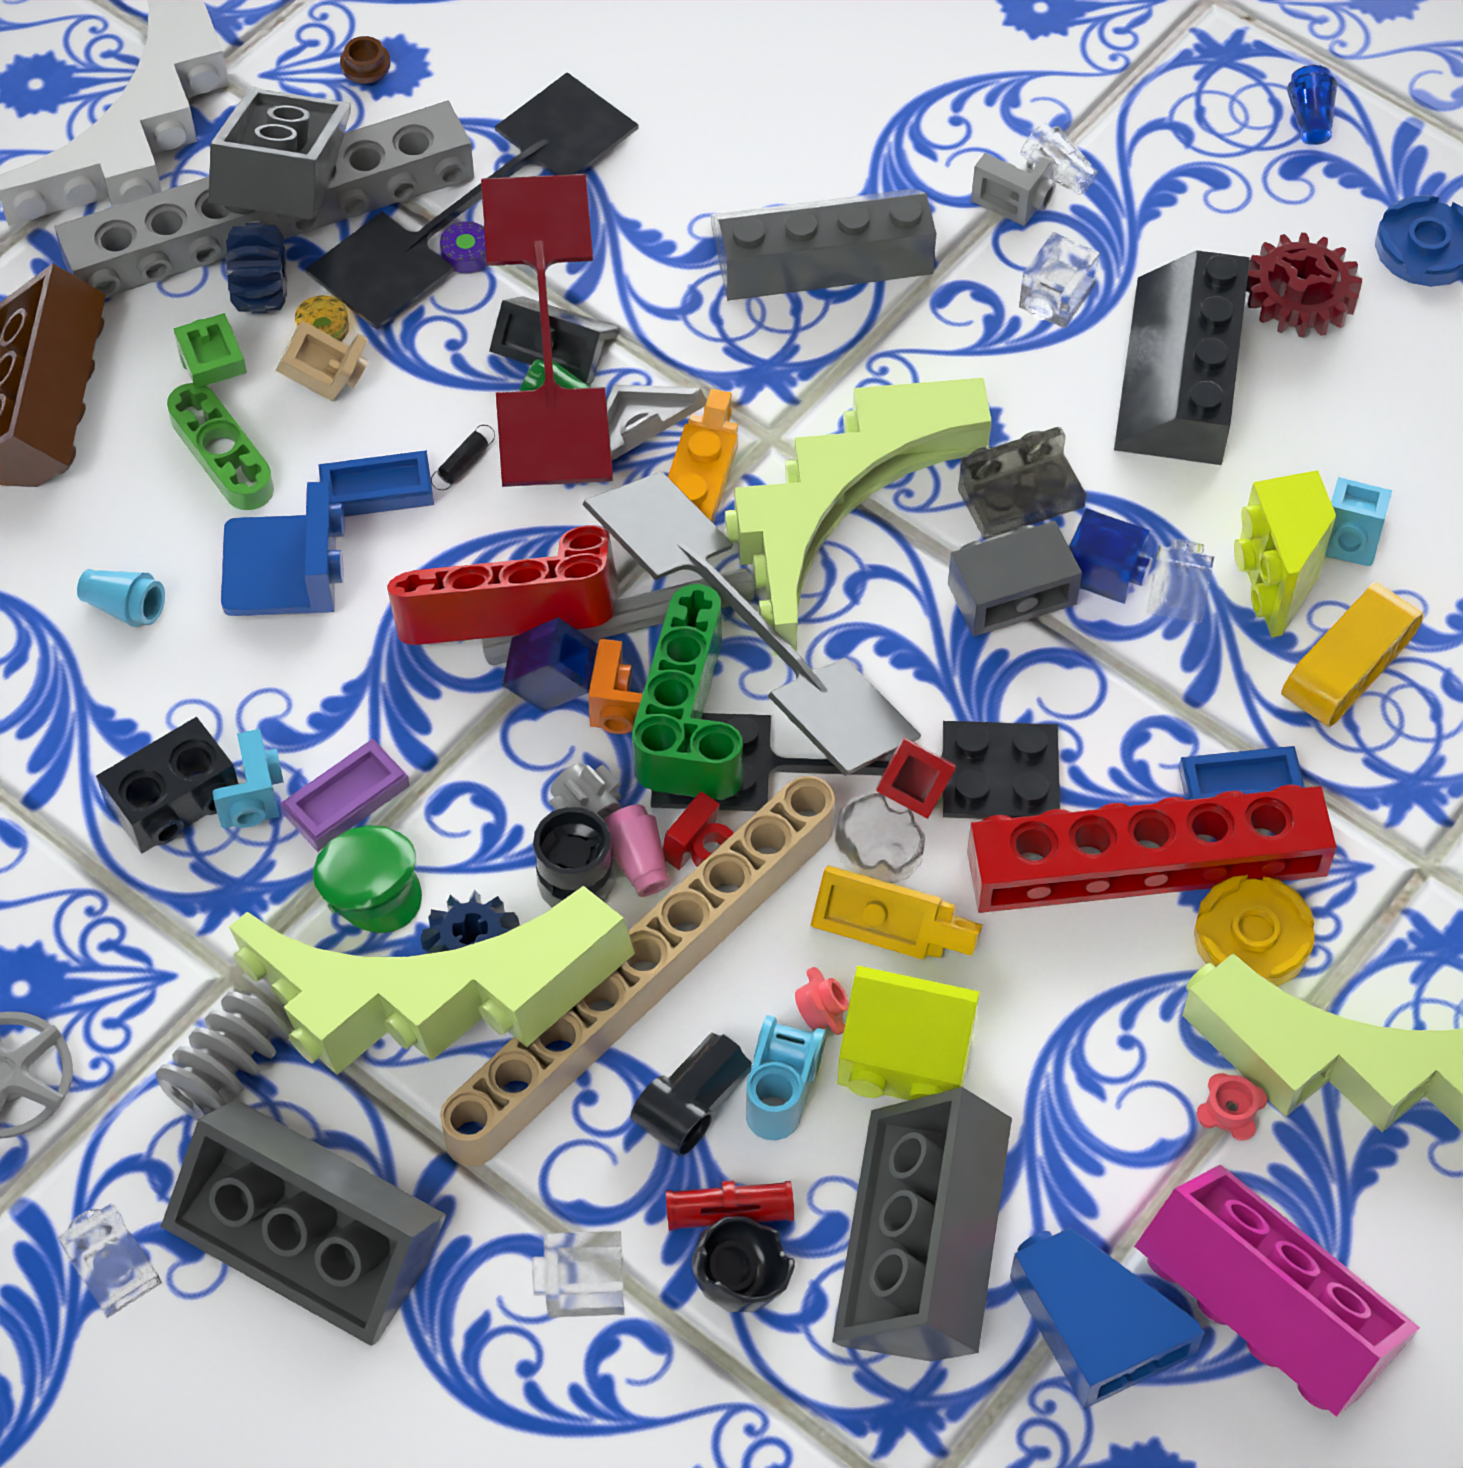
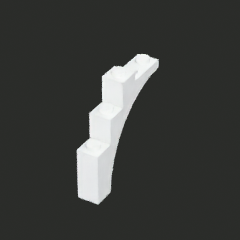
M147 0L149 10L146 43L139 65L121 96L97 122L68 144L32 163L0 174V201L8 226L78 206H85L109 198L111 206L115 207L162 192L157 167L152 154L197 142L187 98L230 86L223 50L203 0Z

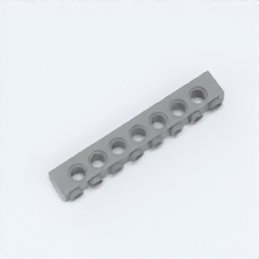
M447 100L346 132L342 140L326 198L313 220L306 219L300 222H290L278 218L277 214L254 211L252 213L239 214L230 212L223 205L208 203L209 177H205L55 225L54 229L68 272L106 294L105 298H109L115 294L151 282H158L167 277L225 259V254L227 253L226 240L232 226H245V223L262 222V225H276L283 235V239H287L474 178L471 141L450 101Z

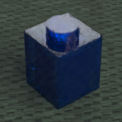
M1086 508L1069 544V548L1082 572L1080 589L1125 604L1133 585L1143 587L1150 572L1154 555L1146 553L1150 530Z
M559 617L512 637L502 686L542 712L588 694L598 643Z

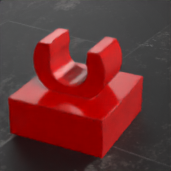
M702 791L665 833L662 848L665 861L679 871L690 858H692L695 866L698 867L712 854L704 848L705 844L715 842L722 845L734 834L728 826L716 823L720 804Z

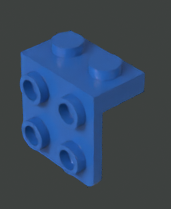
M329 481L307 482L306 515L231 518L225 523L221 606L226 615L253 616L335 612V584L344 582L343 553L341 549L336 550V537H344L345 519L343 504H333Z

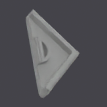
M614 385L606 400L611 460L613 461L705 407L707 399L701 388Z

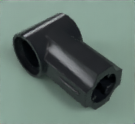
M711 1032L669 1078L665 1075L659 1076L645 1088L635 1102L630 1118L678 1157H683L703 1138L712 1122L713 1113L750 1074L752 1062L732 1039L725 1034L717 1035Z

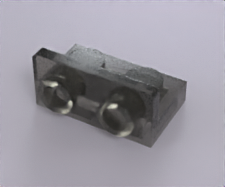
M1061 426L1045 431H1031L1020 439L995 447H982L961 459L958 492L984 540L1085 507L1087 494L1064 455L1066 435Z

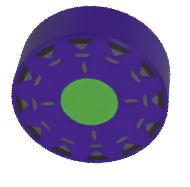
M463 221L452 224L443 231L439 242L441 257L454 267L455 272L474 273L487 266L483 225L476 222Z

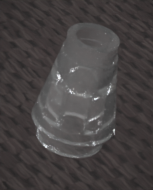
M1046 122L1042 123L1030 134L1020 150V156L1027 161L1026 167L1030 170L1035 168L1043 156L1054 160L1051 180L1068 190H1072L1077 195L1084 193L1098 174V170L1091 166V163L1059 126L1052 128Z

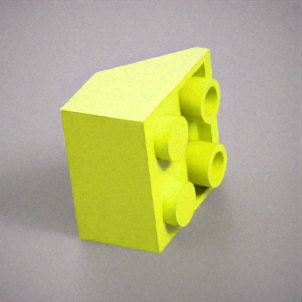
M1318 470L1253 482L1248 505L1242 507L1241 510L1242 530L1240 539H1235L1234 557L1239 571H1247L1252 584L1250 595L1253 610L1258 618L1264 617L1271 637L1283 635L1319 579L1336 513Z

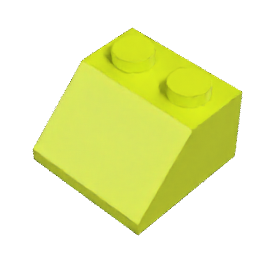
M857 965L839 1055L837 1085L848 1087L853 1093L867 1098H878L886 1095L908 1101L963 1087L972 1048L980 991Z

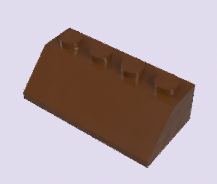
M54 263L0 302V485L39 487L55 475L65 473L72 465L76 456V446L73 444L77 426L81 422L86 410L83 398L86 384L95 369V360L92 357L96 340L104 327L105 321L101 316L106 294Z

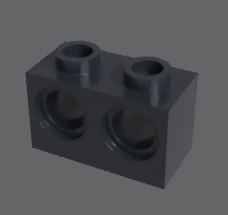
M197 716L96 775L105 805L141 854L156 845H164L173 841L184 828L204 816L217 814L213 790L239 784L234 764ZM207 771L198 777H188L194 772ZM156 801L148 807H138L144 802Z

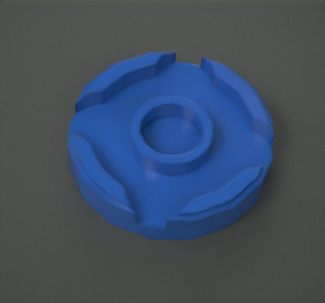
M1431 195L1406 197L1390 205L1384 212L1377 228L1374 245L1379 260L1392 274L1412 284L1433 287L1450 285L1462 279V206L1453 201L1451 206L1438 202L1439 197Z

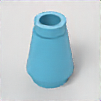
M87 569L78 580L77 596L80 601L86 602L132 627H139L142 624H153L163 611L165 588L161 582L156 581L152 574L148 572Z

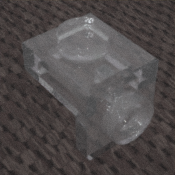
M1172 539L1170 548L1159 546L1146 614L1198 624L1202 623L1215 556L1203 554L1205 545L1186 540Z

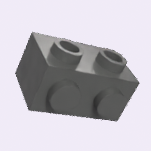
M1052 521L1038 526L1026 525L1009 535L986 542L973 541L964 545L959 550L951 552L948 586L974 637L1077 605L1082 572L1056 521Z

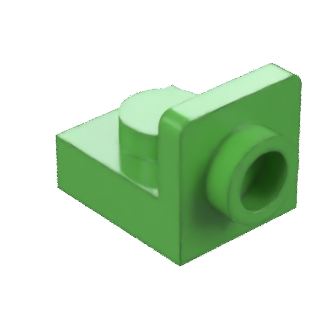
M225 313L205 319H198L189 324L173 328L180 361L183 368L188 370L195 389L247 373L244 357Z

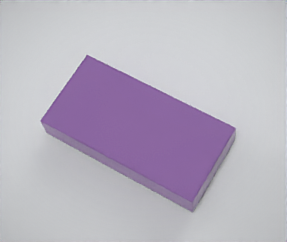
M372 738L281 802L280 807L282 814L318 852L330 840L352 828L410 786L409 777Z

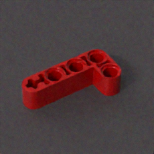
M585 525L573 528L562 535L559 541L557 556L408 571L391 579L387 585V591L398 639L409 645H423L597 627L609 621L614 615L618 579L609 532L601 526Z

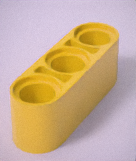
M1374 582L1295 666L1283 685L1281 695L1327 727H1332L1408 645L1421 626L1425 613L1378 582Z

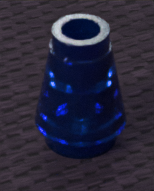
M1306 65L1298 68L1291 74V81L1288 83L1286 91L1299 132L1301 133L1302 142L1308 145H1320L1332 138L1338 83L1331 75L1329 68L1322 65Z

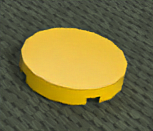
M1248 875L1235 876L1214 886L1200 903L1194 928L1197 951L1206 964L1212 963L1217 967L1234 953L1257 974L1277 987L1295 978L1309 961L1315 940L1313 929L1315 923L1312 911L1300 894L1280 880L1265 876L1263 880L1247 879Z

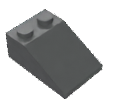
M250 87L210 143L208 203L223 205L228 211L239 214L261 211L277 214L278 218L290 222H300L306 219L313 220L326 198L350 117L351 103Z

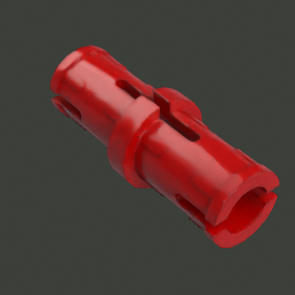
M734 1180L721 1181L722 1188L665 1191L669 1231L681 1228L711 1226L723 1217H748L757 1222L794 1221L791 1180L784 1181V1183L735 1186Z

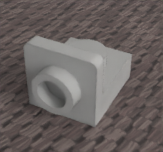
M984 153L974 165L970 201L1025 226L1037 209L1041 211L1046 209L1054 195L1056 182L1051 180L1054 160L1043 156L1032 172L1028 173L1011 163Z

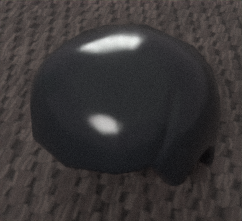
M723 1217L706 1228L699 1236L692 1257L693 1274L701 1292L707 1299L727 1312H755L771 1303L787 1289L795 1268L794 1258L787 1257L783 1251L779 1231L760 1225L757 1221L748 1217Z

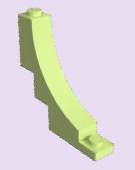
M1234 953L1217 967L1212 963L1206 964L1187 983L1186 990L1188 991V996L1182 1016L1246 1079L1255 1086L1262 1088L1266 1093L1267 1099L1285 1117L1329 1081L1381 1132H1384L1424 1097L1463 1132V1028L1450 1030H1405L1375 1026L1343 1018L1314 1007L1284 992L1257 974Z

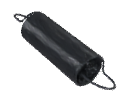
M483 424V425H479L477 428H479L480 426H488V427H490V426ZM476 428L438 468V471L433 473L431 484L433 485L432 477L437 472L438 476L451 486L494 441L495 431L493 430V440L488 444L487 439L477 432Z

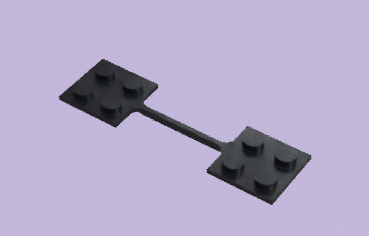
M566 72L494 126L495 131L516 146L521 153L488 178L511 177L524 166L531 164L540 165L553 175L580 174L638 130L639 124L570 73ZM481 183L417 232L406 230L381 211L305 269L306 274L376 330L380 329L454 271V267L429 248L428 241L433 235L482 199Z
M703 713L702 715L703 720L732 725L739 731L743 742V785L732 797L715 800L720 804L719 810L759 811L768 802L769 778L776 771L786 773L842 774L828 759L784 758L776 755L770 747L771 715ZM943 721V752L941 757L956 765V769L943 791V818L985 819L994 815H1007L1011 818L1037 816L1048 810L1060 809L1058 724ZM875 761L849 775L882 776L890 761ZM651 790L650 805L651 808L686 809L695 797Z

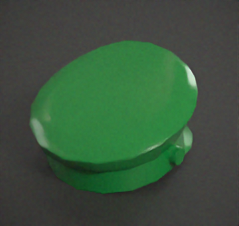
M373 825L348 829L330 840L317 855L313 869L315 887L322 898L329 903L327 906L332 913H338L358 928L375 933L398 930L410 923L416 916L422 901L420 882L417 874L414 872L416 851L410 840L400 832L386 826Z

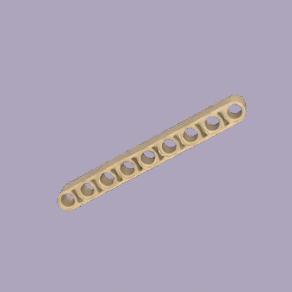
M802 776L795 778L784 786L628 931L635 952L630 959L528 1047L513 1037L460 1086L443 1104L440 1114L446 1149L451 1158L461 1165L473 1167L483 1165L495 1157L810 860L832 836L835 796L829 784L818 777ZM812 810L818 814L807 817L798 814V812ZM763 847H772L779 851L768 855L761 854L756 850ZM728 884L734 885L739 889L734 892L725 893L715 888ZM685 922L698 926L696 929L687 932L678 931L673 928ZM642 961L652 962L657 965L647 971H639L631 967L637 962ZM601 1000L610 1001L615 1004L612 1008L605 1011H596L589 1008L591 1004ZM558 1040L567 1041L572 1044L571 1047L560 1052L550 1051L545 1048L551 1042ZM516 1080L529 1084L526 1089L517 1093H509L501 1089L505 1084ZM467 1122H480L485 1125L476 1134L465 1135L457 1132V1129Z

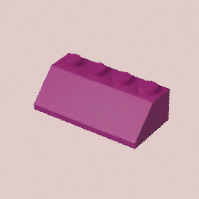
M1221 1164L1176 1187L1134 1245L1137 1250L1148 1258L1147 1263L1158 1276L1166 1281L1178 1283L1197 1299V1306L1203 1314L1216 1323L1228 1325L1247 1341V1348L1254 1357L1268 1366L1278 1367L1298 1384V1391L1305 1400L1319 1409L1329 1410L1336 1417L1362 1396L1420 1329L1418 1325Z

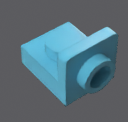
M1338 477L1331 500L1336 518L1325 556L1371 566L1374 562L1392 490Z

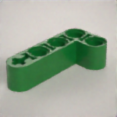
M690 584L683 586L674 592L670 599L632 730L634 772L638 782L645 788L653 791L696 797L702 791L713 800H723L732 797L743 785V742L739 731L732 725L702 719L722 646L721 598L714 589L706 585Z

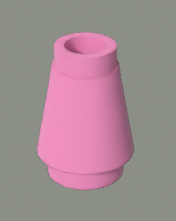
M640 804L624 807L607 816L604 821L611 835L612 857L631 885L635 887L638 896H650L668 887L671 881L667 874L668 870L656 817L648 814L645 807Z

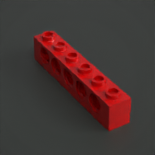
M1284 785L1269 792L1244 794L1240 791H1227L1211 798L1186 800L1182 797H1169L1157 803L1128 806L1124 803H1110L1099 809L1075 812L1065 809H1052L1037 816L1011 818L1007 815H994L982 821L970 823L967 855L978 913L1212 889L1214 886L1235 876L1248 875L1247 879L1263 880L1265 876L1280 881L1328 876L1337 846L1322 786L1301 788L1298 785ZM1255 829L1269 830L1272 833H1274L1275 836L1262 835L1258 833ZM1197 835H1209L1217 841L1206 842L1198 838ZM1151 841L1157 844L1159 847L1147 848L1142 846L1138 842ZM1093 847L1098 849L1101 853L1088 854L1083 852L1079 848ZM1035 853L1043 859L1037 861L1028 860L1022 857L1021 854Z

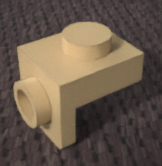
M301 320L275 371L333 402L344 385L354 388L362 376L368 360L360 355L368 338L358 333L350 346Z

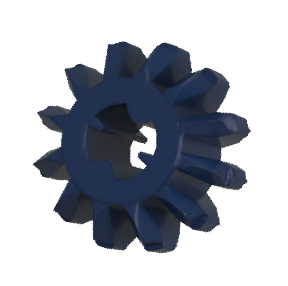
M262 222L245 223V226H232L226 240L227 253L225 254L230 302L238 312L268 314V311L281 310L286 302V286L288 282L283 235L276 225H262Z
M474 889L469 897V902L462 904L450 894L446 901L448 912L431 909L428 916L430 928L422 930L423 933L420 940L422 949L426 951V954L456 950L470 945L471 941L478 943L500 936L520 926V922L515 912H505L504 902L500 900L499 896L482 904L481 895Z

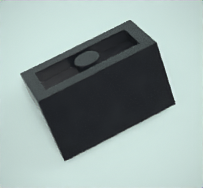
M524 296L502 300L489 352L532 365L536 359L544 361L539 301ZM548 304L552 360L583 383L593 382L603 343L605 340L617 338L620 327Z

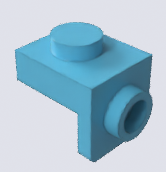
M260 729L237 733L247 782L218 788L212 792L222 828L234 826L248 828L256 826L266 819L279 817L273 788L275 784L284 783L277 748L265 751Z

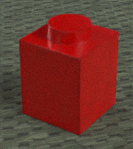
M903 736L876 786V791L928 819L954 773L956 765Z

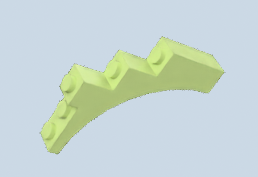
M984 377L854 388L853 410L844 411L843 413L844 433L795 437L794 460H785L786 483L734 488L735 510L725 511L726 537L732 543H738L740 565L753 564L755 588H766L767 600L759 601V614L796 652L798 606L804 580L820 547L841 520L871 494L909 473L947 460L988 454L991 415Z
M584 886L546 913L500 936L456 950L411 957H360L318 949L278 933L249 912H246L229 926L239 948L234 953L235 960L253 981L258 982L261 978H264L271 984L272 993L284 1007L294 1031L289 1034V1039L294 1047L308 1062L314 1063L319 1058L337 1075L388 1032L404 1049H409L414 1045L427 1058L433 1061L482 1018L499 1035H504L508 1031L523 1045L528 1047L635 954L624 917Z

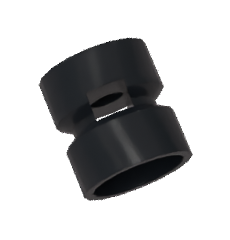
M564 807L552 811L540 821L534 831L533 850L536 863L537 886L541 897L553 908L584 886L605 902L612 891L614 877L613 860L611 858V835L606 822L597 813L583 807Z

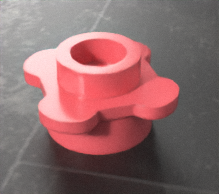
M812 967L808 969L806 974L809 983L795 991V1002L802 1018L814 1031L816 1028L826 1029L830 1027L836 1035L844 1033L843 1012L848 1010L849 1001L843 987L834 978L825 980L818 968Z
M1225 1073L1213 1075L1207 1085L1210 1091L1207 1101L1199 1105L1196 1112L1198 1122L1205 1128L1216 1126L1229 1131L1233 1138L1238 1141L1249 1140L1256 1132L1254 1119L1257 1111L1264 1109L1266 1106V1093L1262 1088L1255 1086L1244 1077ZM1227 1103H1234V1104H1236V1105H1237V1110H1236V1111H1230V1110H1228L1227 1107H1226V1104H1227Z

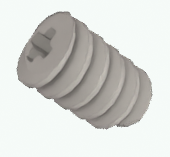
M241 990V993L228 992L221 1000L222 1010H211L205 1017L206 1028H195L188 1036L191 1047L179 1046L172 1054L174 1065L162 1064L155 1072L157 1082L162 1091L178 1107L197 1121L205 1116L203 1112L205 1106L216 1110L226 1105V1102L219 1093L222 1087L238 1095L244 1090L242 1083L235 1074L238 1070L254 1077L261 1071L251 1056L254 1052L270 1059L277 1053L267 1038L270 1034L286 1041L289 1039L291 1030L285 1021L269 1004L248 991Z

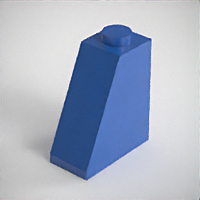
M1072 1227L1053 1236L1050 1231L1037 1233L1021 1243L1017 1248L1018 1252L1014 1253L1010 1279L1083 1409L1197 1355L1204 1335L1199 1322Z

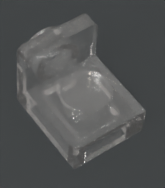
M110 1203L101 1209H91L80 1214L70 1223L68 1230L63 1232L58 1238L69 1262L107 1319L162 1284L159 1274L126 1227L122 1215L114 1203Z

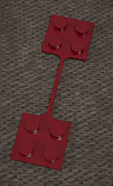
M586 174L481 179L486 264L487 266L527 265L536 272L545 381L536 390L496 392L502 487L613 481L605 387L567 389L559 386L553 376L545 272L548 267L556 263L593 261Z

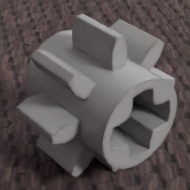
M575 764L568 767L555 779L550 790L554 798L549 803L555 810L564 807H583L597 813L604 820L613 812L621 809L618 800L622 796L617 791L621 783L603 764L595 771L589 765Z

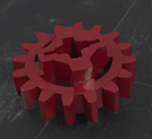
M1301 232L1298 242H1291L1287 235L1282 234L1279 236L1277 247L1265 241L1261 245L1260 255L1252 254L1250 258L1246 292L1249 293L1247 305L1249 308L1261 307L1259 316L1261 323L1268 322L1271 319L1278 321L1277 332L1283 333L1287 330L1288 326L1296 327L1298 337L1304 338L1307 328L1312 327L1320 336L1326 335L1329 322L1341 328L1344 326L1347 314L1353 315L1355 313L1362 286V278L1356 276L1358 269L1357 261L1344 262L1347 249L1343 246L1333 251L1328 249L1327 237L1323 236L1315 244L1309 242L1306 232Z

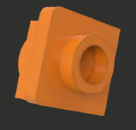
M599 639L588 696L590 727L602 728L613 734L632 732L643 693L630 692L632 665L623 664L622 641Z

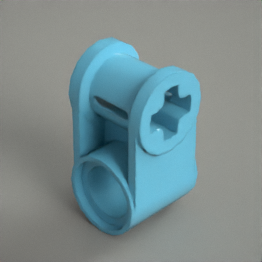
M766 1015L759 1033L753 1065L747 1080L746 1121L748 1127L755 1135L765 1140L777 1141L787 1138L795 1132L800 1123L811 1083H814L820 1067L826 1042V1029L816 1028L814 1032H809L778 1024L775 1016ZM768 1097H779L785 1100L786 1103L776 1107L768 1106L762 1103L761 1100Z

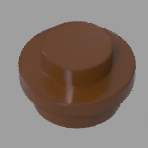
M359 36L351 39L345 45L340 56V67L343 75L356 83L376 82L388 73L391 66L390 55L387 49L378 39L370 36Z

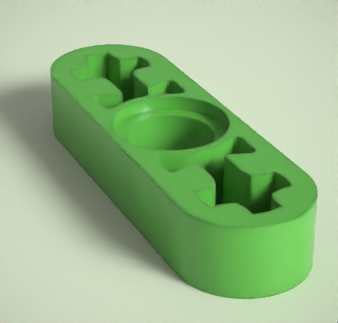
M186 383L175 388L167 399V408L172 427L226 500L233 507L240 510H254L267 504L274 492L270 467L215 393L208 386L195 389L193 383ZM193 406L197 411L202 410L205 423L199 425V421L193 412L185 409ZM217 438H228L235 442L233 448L223 454H212L206 450V446ZM241 466L246 478L250 482L257 483L250 487L244 482L239 483L236 469Z

